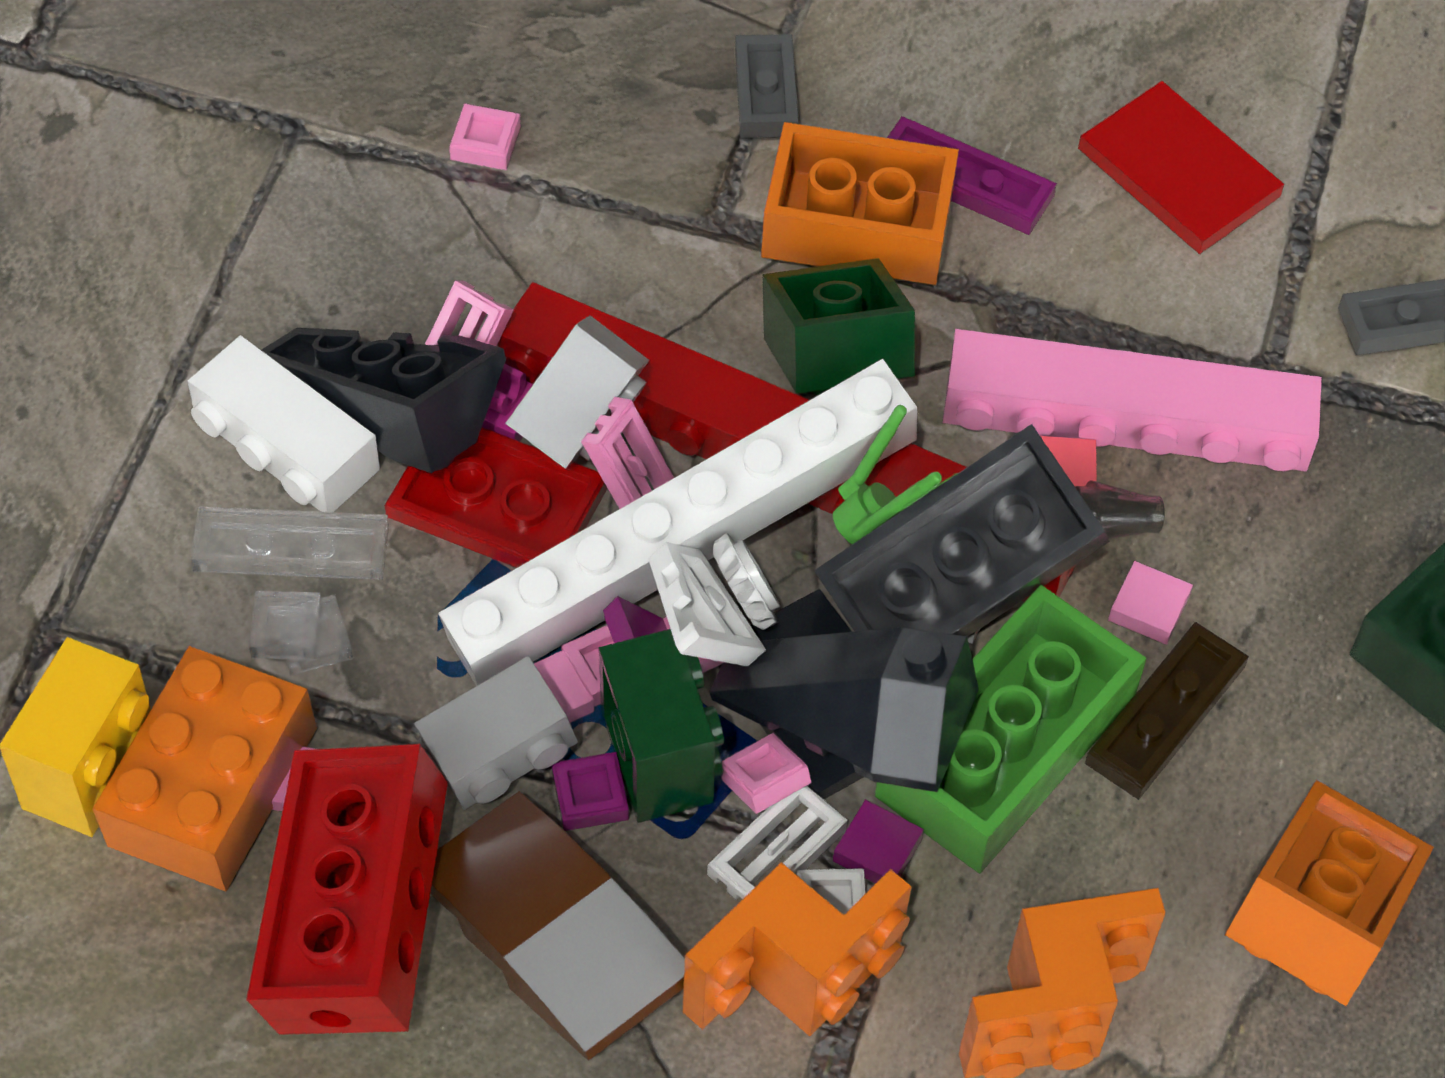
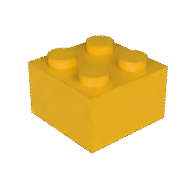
M66 637L0 743L1 754L23 810L89 837L94 836L99 824L93 807L151 711L149 696L146 693L138 664Z

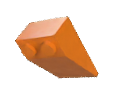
M1316 780L1257 877L1225 936L1244 946L1252 955L1268 960L1302 980L1313 991L1327 995L1347 1006L1385 943L1434 847Z

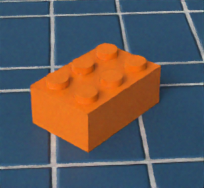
M784 122L764 210L761 257L813 266L879 258L894 279L936 285L959 149Z
M188 646L93 807L107 847L227 892L273 809L272 800L291 768L294 750H301L302 747H307L317 729L308 689Z

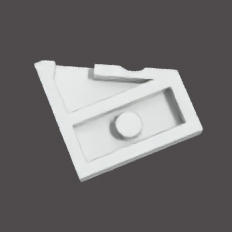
M666 542L649 558L676 647L681 654L711 659L716 662L721 661L749 666L766 651L701 550Z

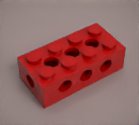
M421 744L294 750L246 999L279 1035L408 1032L448 786L447 780Z

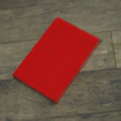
M1160 81L1080 136L1078 149L1198 254L1204 252L1280 198L1283 191L1284 183L1163 81Z
M482 427L477 442L454 457L453 462L449 466L429 473L408 465L385 503V514L387 518L518 568L586 529L608 488L596 470L575 462L565 469L540 449Z

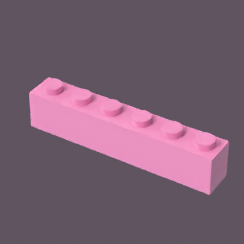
M955 329L942 423L961 425L970 430L992 429L1019 433L1032 424L1040 436L1096 440L1097 447L1111 445L1141 449L1156 455L1171 453L1201 457L1216 463L1231 461L1267 466L1276 471L1299 470L1307 472L1319 438L1322 377Z

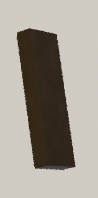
M1194 622L1089 750L1085 764L1139 800L1243 671L1249 656L1202 625Z

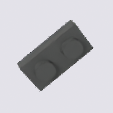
M792 34L735 35L740 138L781 137L784 122L798 124Z
M1445 279L1345 293L1342 295L1338 309L1356 356L1445 342Z

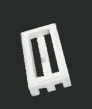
M805 786L768 807L708 864L707 875L716 883L721 880L727 885V893L737 900L739 897L743 899L755 888L753 884L821 819L825 823L783 862L795 874L797 870H806L846 831L848 820L808 786ZM801 803L808 807L791 826L770 843L740 874L733 868Z

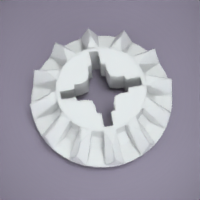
M728 533L724 534L714 541L713 556L738 602L754 626L765 630L777 624L778 620L773 610L779 608L780 604L759 565L742 539L734 543Z

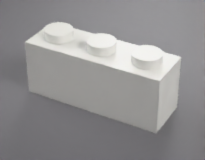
M241 335L188 380L193 405L191 414L198 426L212 437L221 435L234 445L241 458L251 468L257 471L265 469L279 479L285 491L301 505L310 503L329 517L380 470L375 434Z

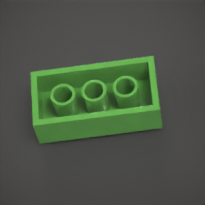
M1040 585L972 659L979 690L938 792L877 782L875 797L907 821L923 828L924 834L981 874L1135 696L1147 658Z

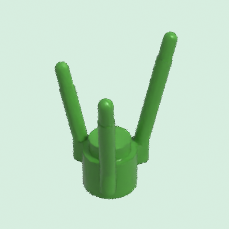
M897 405L853 475L838 488L845 501L833 511V521L840 534L851 544H854L956 475L954 474L942 481V476L939 472H932L897 497L889 488L881 483H873L871 486L865 484V481L907 413V409L903 405Z

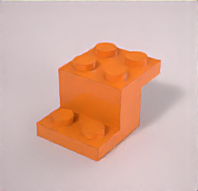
M781 862L685 955L682 1012L703 1030L718 1014L723 1018L732 1015L745 1001L752 986L808 1036H811L826 1020L832 1025L838 1023L856 1003L859 997V993L856 990L872 974L878 979L885 976L902 956L905 947L901 944L903 932L910 922V917L906 914L912 886L890 869L843 915Z
M1159 888L1022 909L1007 965L1013 991L972 997L959 1049L964 1078L983 1075L985 1078H1014L1021 1075L1027 1068L1053 1065V1068L1056 1070H1072L1085 1066L1093 1058L1099 1057L1118 1003L1114 983L1130 980L1140 972L1145 971L1166 912Z

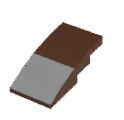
M520 791L437 849L430 894L458 919L464 936L503 971L509 989L588 1061L684 989L685 958L610 875L559 825Z

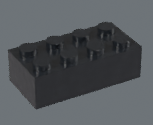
M1031 424L814 571L854 632L905 627L968 637L1031 595L1040 585H1046L1110 541L1104 528Z

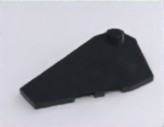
M299 327L261 350L375 434L377 450L389 459L429 473L449 466L453 462L454 457L477 442L506 361L503 348L463 336L442 335L437 341L438 345L414 344L411 333L394 332L388 340L369 342L361 341L359 331Z
M905 627L760 640L766 651L749 666L727 662L722 663L709 691L712 701L770 730L782 728L804 739L806 748L822 756L830 752L852 763L856 773L873 782L938 792L979 690L967 636Z

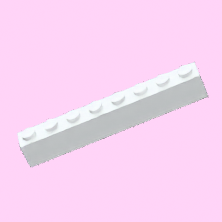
M883 359L879 360L439 612V617L451 646L476 686L528 655L532 662L603 622L605 620L603 610L617 596L634 604L658 590L649 558L666 542L701 550L706 559L710 560L714 557V541L724 534L728 533L734 543L741 539L744 540L848 480L897 405L905 406L907 413L878 462L916 441L917 406Z

